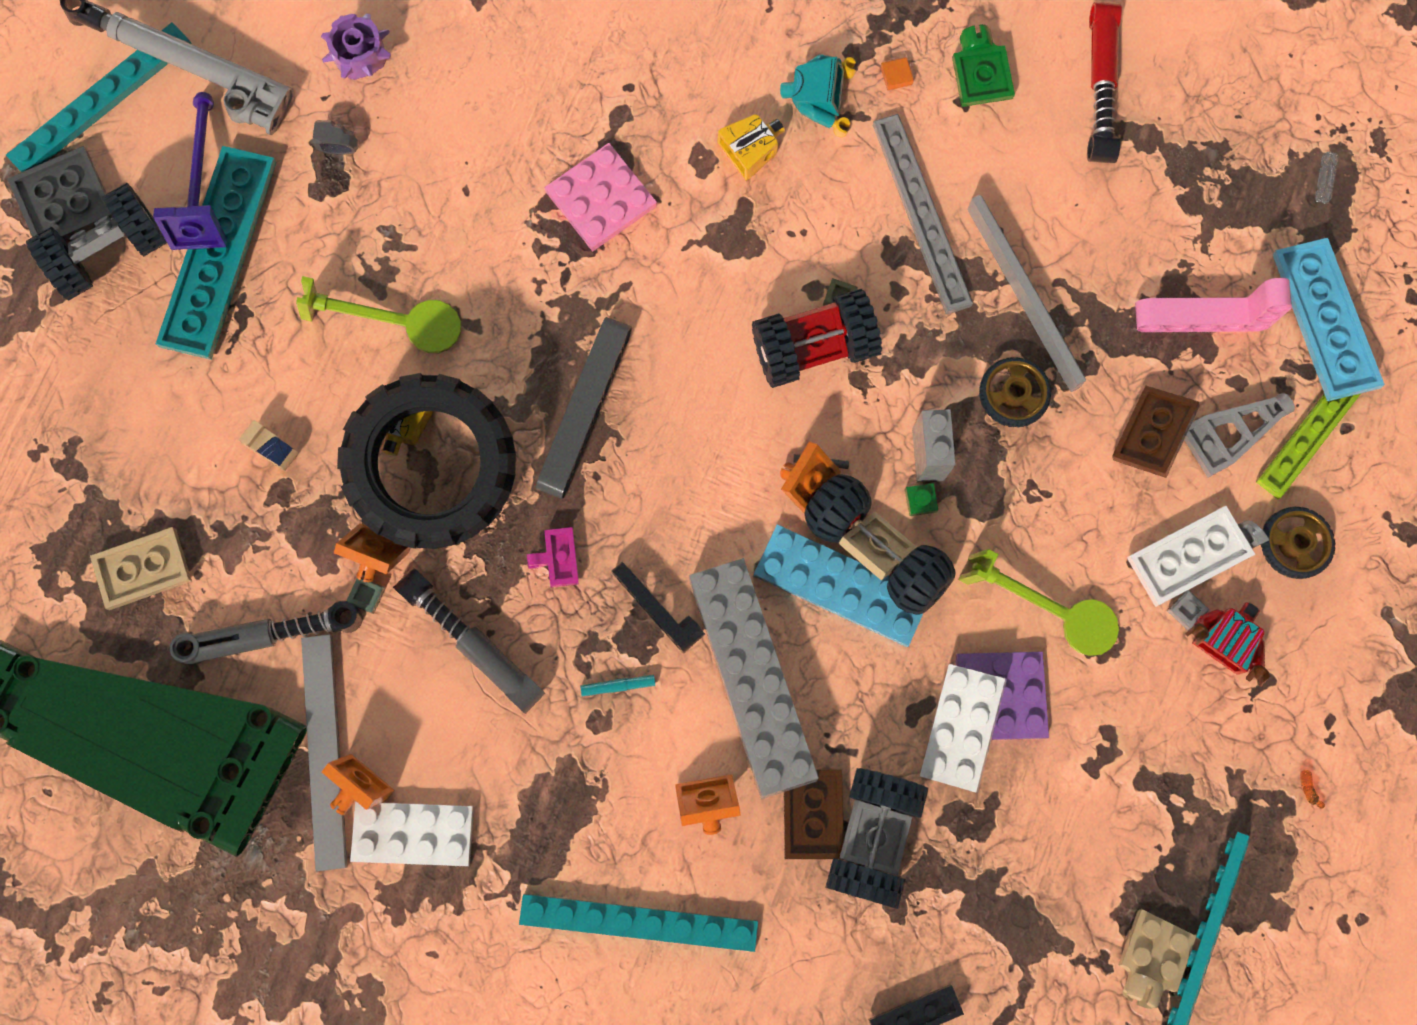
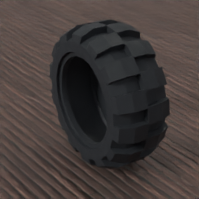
M417 373L401 376L399 380L385 386L382 384L366 395V400L356 412L352 411L343 428L345 433L342 445L338 447L337 469H340L343 483L341 488L349 506H352L361 517V522L377 535H381L395 544L414 549H437L456 545L474 537L489 526L502 511L511 494L516 476L517 457L513 436L504 416H502L493 402L477 388L469 386L460 379L442 374L422 375ZM424 411L442 412L461 420L474 434L480 451V471L471 492L458 505L436 514H419L399 505L384 488L378 469L380 447L390 429L405 417Z

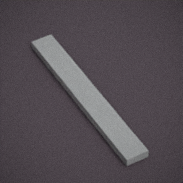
M899 114L873 121L872 126L945 314L971 307L973 302Z
M981 195L972 198L967 209L1070 392L1079 389L1086 381L1083 372Z
M332 635L303 637L301 642L315 870L324 871L347 868L344 815L336 812L339 806L334 810L330 806V803L342 789L322 773V770L329 762L340 758Z

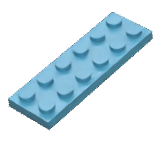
M1324 238L1275 250L1273 258L1281 278H1287L1290 281L1292 308L1327 402L1381 389L1385 385L1329 239Z
M778 524L753 575L762 581L905 647H909L923 615L907 613L896 606L887 590L889 575L881 581L862 563Z

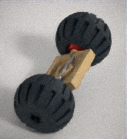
M843 474L830 478L817 490L805 509V520L810 530L824 541L839 542L845 550L881 581L894 571L887 582L890 598L898 608L907 613L916 615L925 613L940 599L955 578L956 572L950 558L945 552L933 546L921 545L916 547L876 512L864 520L871 508L872 500L869 491L863 483L852 476Z

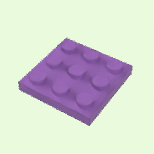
M1043 652L956 654V666L1007 679L992 740L1049 738Z

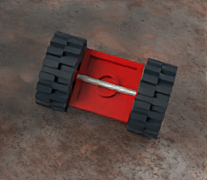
M862 289L835 296L832 304L783 318L778 313L752 321V334L756 351L763 368V373L766 375V380L772 388L799 380V371L845 357L850 358L852 363L879 356L882 351V339L879 335L881 333L877 325L878 320L874 315L873 306L870 305L869 297L866 296V292Z

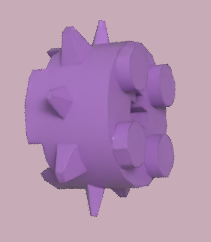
M368 13L362 18L357 17L356 14L342 15L332 23L330 32L322 33L321 38L327 42L329 53L322 58V61H334L341 71V78L344 79L348 77L357 80L372 76L373 73L384 67L385 59H390L391 54L385 50L382 41L390 31L388 29L378 30L371 20V14Z

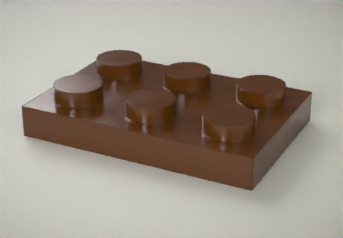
M1145 386L1112 455L1113 461L1167 478L1200 407L1199 401Z
M816 770L818 775L816 782L784 792V859H840L844 843L842 770Z

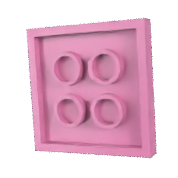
M610 143L544 187L547 195L592 252L657 207L655 199Z

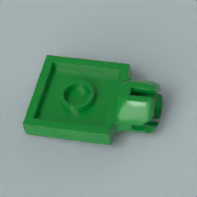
M980 24V32L976 33L975 25L964 29L960 35L962 51L954 53L952 56L961 107L1011 100L1015 96L1005 45L997 46L993 43L991 29L987 25Z

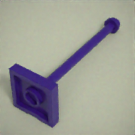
M198 92L193 98V106L197 108L187 207L154 208L153 218L171 250L226 247L227 237L211 205L199 206L208 111L214 107L212 96L206 92Z

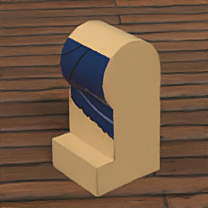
M255 420L252 421L238 439L247 448L284 471L299 454Z

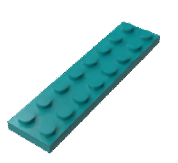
M222 146L202 206L211 205L227 237L226 247L187 249L155 343L159 348L212 360L277 163L273 157Z

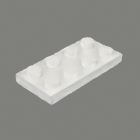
M1224 506L1130 555L1127 559L1153 604L1157 607L1250 558L1255 553L1227 506Z
M952 664L948 665L920 773L921 777L978 793L1007 679Z
M355 802L350 862L470 866L474 806L380 803L366 810L359 803Z

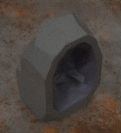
M317 120L314 123L313 143L318 151L339 155L352 154L357 151L360 143L353 131L345 129L344 126L336 124L332 120Z

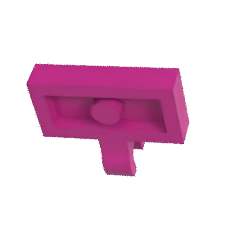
M573 527L544 530L547 552L527 554L528 568L535 569L548 566L551 588L578 585Z

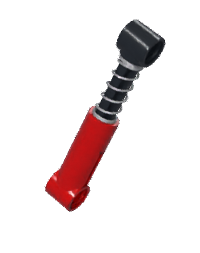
M1093 2L1090 10L1089 28L1092 29L1091 88L1096 91L1093 96L1096 100L1093 105L1096 110L1093 117L1096 121L1093 124L1095 130L1089 138L1087 147V160L1089 162L1116 163L1120 153V137L1114 134L1115 129L1112 127V122L1115 120L1112 117V112L1115 111L1112 107V102L1115 101L1112 98V93L1118 86V28L1122 15L1121 4Z

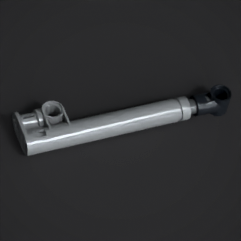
M60 0V5L65 15L73 25H85L99 32L106 31L109 38L120 41L125 45L228 89L224 96V105L232 121L249 125L254 123L265 128L266 133L269 135H273L276 132L293 97V89L138 20L129 18L119 12L111 14L109 9L91 1ZM243 104V107L240 109H233L235 105Z

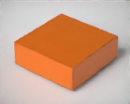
M907 57L881 63L880 68L887 91L913 85L914 80Z

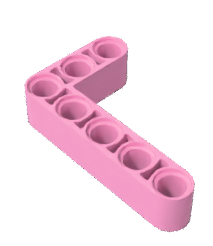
M1287 278L1266 280L1248 298H1146L1135 302L1137 330L1140 332L1262 331L1270 328L1292 308L1290 281Z

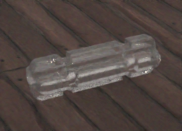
M1329 151L1325 152L1322 156V168H1320L1317 183L1319 190H1316L1315 195L1317 202L1328 203L1332 199L1333 190L1331 188L1334 187L1337 170L1335 165L1338 164L1339 158L1337 153Z

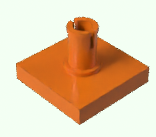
M808 442L795 465L789 462L783 465L785 468L790 469V471L781 468L780 476L783 480H786L781 490L805 514V509L817 490L830 478L840 474L841 471L818 444Z
M360 523L336 543L334 554L359 563L360 566L356 577L361 580L363 575H365L363 582H373L376 570L388 574L409 553L410 547L395 544L393 541L377 535L369 527Z
M352 754L329 762L322 770L326 777L342 789L330 803L333 810L339 806L336 812L341 815H346L354 801L368 810L388 800L395 791Z
M732 774L675 784L682 826L703 823V832L707 835H714L721 831L720 819L741 816Z

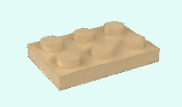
M173 527L90 556L103 603L107 610H112L192 582L177 530Z

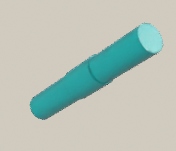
M654 675L580 685L581 696L583 697L656 686Z

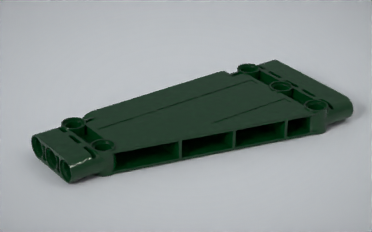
M0 640V718L3 716L5 719V723L0 729V738L6 740L7 745L170 828L181 832L186 831L193 838L201 839L235 857H238L244 851L306 735V725L264 705L44 660ZM32 664H34L35 671L32 674V676L29 677L28 668ZM265 711L268 715L267 722L263 726H259L257 717L261 712ZM236 764L239 768V773L232 780L229 777L228 771L232 765ZM206 817L210 826L206 833H202L199 825L201 820Z

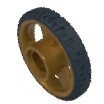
M1018 357L1004 358L991 365L983 375L979 387V397L985 412L993 420L999 422V424L1008 427H1024L1040 419L1049 407L1052 393L1050 381L1045 372L1038 365L1032 363V361ZM1007 369L1010 377L1006 380L1000 391H990L993 377L1000 371ZM1026 372L1030 373L1038 382L1041 398L1031 396L1032 385L1024 377ZM1009 388H1017L1021 393V397L1013 396ZM1001 404L1008 409H1018L1024 406L1028 415L1013 417L1002 413L998 409Z
M1305 507L1284 508L1273 514L1264 524L1263 531L1269 541L1261 544L1262 552L1268 564L1278 573L1289 578H1310L1325 570L1334 557L1336 543L1333 530L1330 529L1331 526L1313 510ZM1289 517H1300L1305 521L1304 526L1296 527L1286 533L1277 527L1278 523ZM1316 534H1321L1323 552L1318 562H1315L1309 553L1317 546ZM1294 537L1301 541L1302 548H1298L1295 545ZM1279 545V549L1285 557L1297 559L1296 568L1284 563L1276 554L1273 546Z

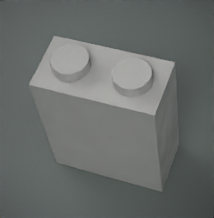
M951 409L925 410L920 413L912 428L916 481H944L955 466Z

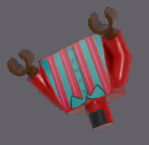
M1245 602L1239 612L1233 608H1228L1224 611L1219 609L1199 616L1193 627L1185 632L1186 636L1193 634L1196 637L1192 642L1193 645L1236 675L1246 673L1250 669L1246 680L1250 682L1255 677L1259 681V687L1269 679V671L1265 668L1264 630L1254 623V620L1260 613V610L1255 605Z

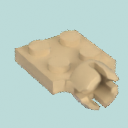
M1138 910L1118 964L1128 974L1123 989V996L1131 1002L1133 999L1138 1000L1137 1005L1152 1009L1158 1007L1165 990L1177 992L1196 936L1145 910Z

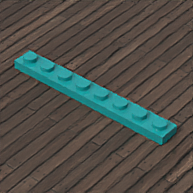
M173 22L161 30L192 44ZM136 50L8 152L6 156L21 173L47 162L169 63Z
M1237 832L1235 839L1230 837L1228 840L1225 854L1229 855L1226 867L1222 865L1219 867L1215 882L1220 883L1217 894H1210L1206 910L1211 912L1207 923L1202 921L1199 926L1196 938L1200 939L1201 942L1198 951L1192 949L1187 967L1192 969L1188 980L1185 978L1181 980L1177 995L1181 996L1182 999L1179 1008H1172L1167 1023L1169 1025H1189L1250 842L1248 835Z
M523 894L519 925L755 952L758 921Z

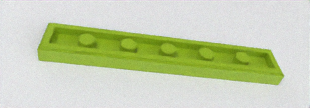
M1361 393L1328 402L1325 394H1323L1257 479L1256 483L1277 499L1281 498Z

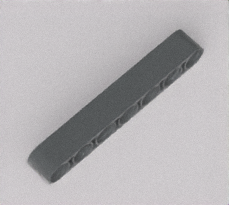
M608 317L604 318L536 484L537 490L561 499L565 497L629 341L632 326Z

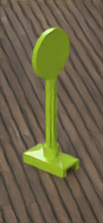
M302 276L301 283L305 295L302 298L297 297L296 300L302 320L312 322L316 309L320 311L330 310L406 327L410 342L419 350L427 353H441L449 350L460 336L461 321L457 312L449 304L440 300H427L418 303L406 315L328 298V295L317 293L314 278Z
M987 549L969 555L968 561L974 563L972 571L960 575L959 581L967 585L984 580L991 584L995 583L1063 619L1065 638L1069 645L1078 653L1087 656L1102 655L1110 650L1117 641L1119 632L1118 619L1113 610L1104 602L1094 599L1082 600L1069 609L1001 573L1000 569L993 566L999 555L994 551Z

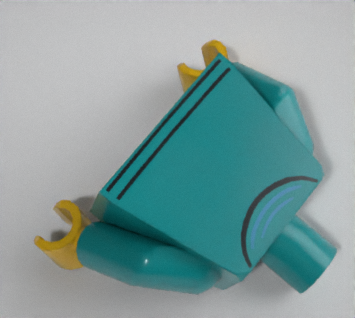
M819 54L805 64L798 65L795 68L794 82L781 83V97L783 99L792 98L794 105L802 115L827 128L834 127V134L837 137L843 138L848 132L842 130L839 125L848 128L850 121L845 117L836 120L835 116L840 114L843 78L851 79L854 77L856 70L851 68H854L856 62L852 57H848L842 62L840 58Z

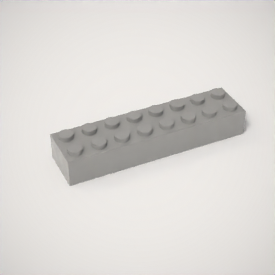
M744 558L689 575L690 585L761 800L816 782L818 775Z

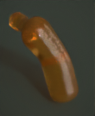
M1309 770L1301 771V787L1307 801L1311 805L1316 804L1317 807L1323 809L1325 803L1319 800V795L1314 789L1312 773Z

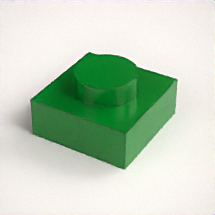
M934 483L905 488L909 516L938 512Z

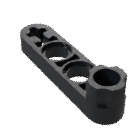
M623 562L611 570L615 578L682 653H685L705 635L701 627L689 615L678 624Z

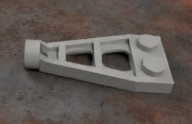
M1281 393L1270 399L1208 414L1192 422L1184 441L1209 478L1234 464L1282 417L1294 412L1295 406L1292 399L1286 393ZM1256 411L1261 416L1264 424L1255 431L1250 432L1242 416ZM1227 423L1234 424L1241 434L1240 440L1232 448H1226L1215 432L1217 426Z

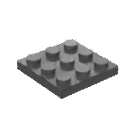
M84 146L8 178V182L32 237L49 227H53L66 241L81 230L86 232L95 228L94 223L105 216L113 217L102 198L107 193Z

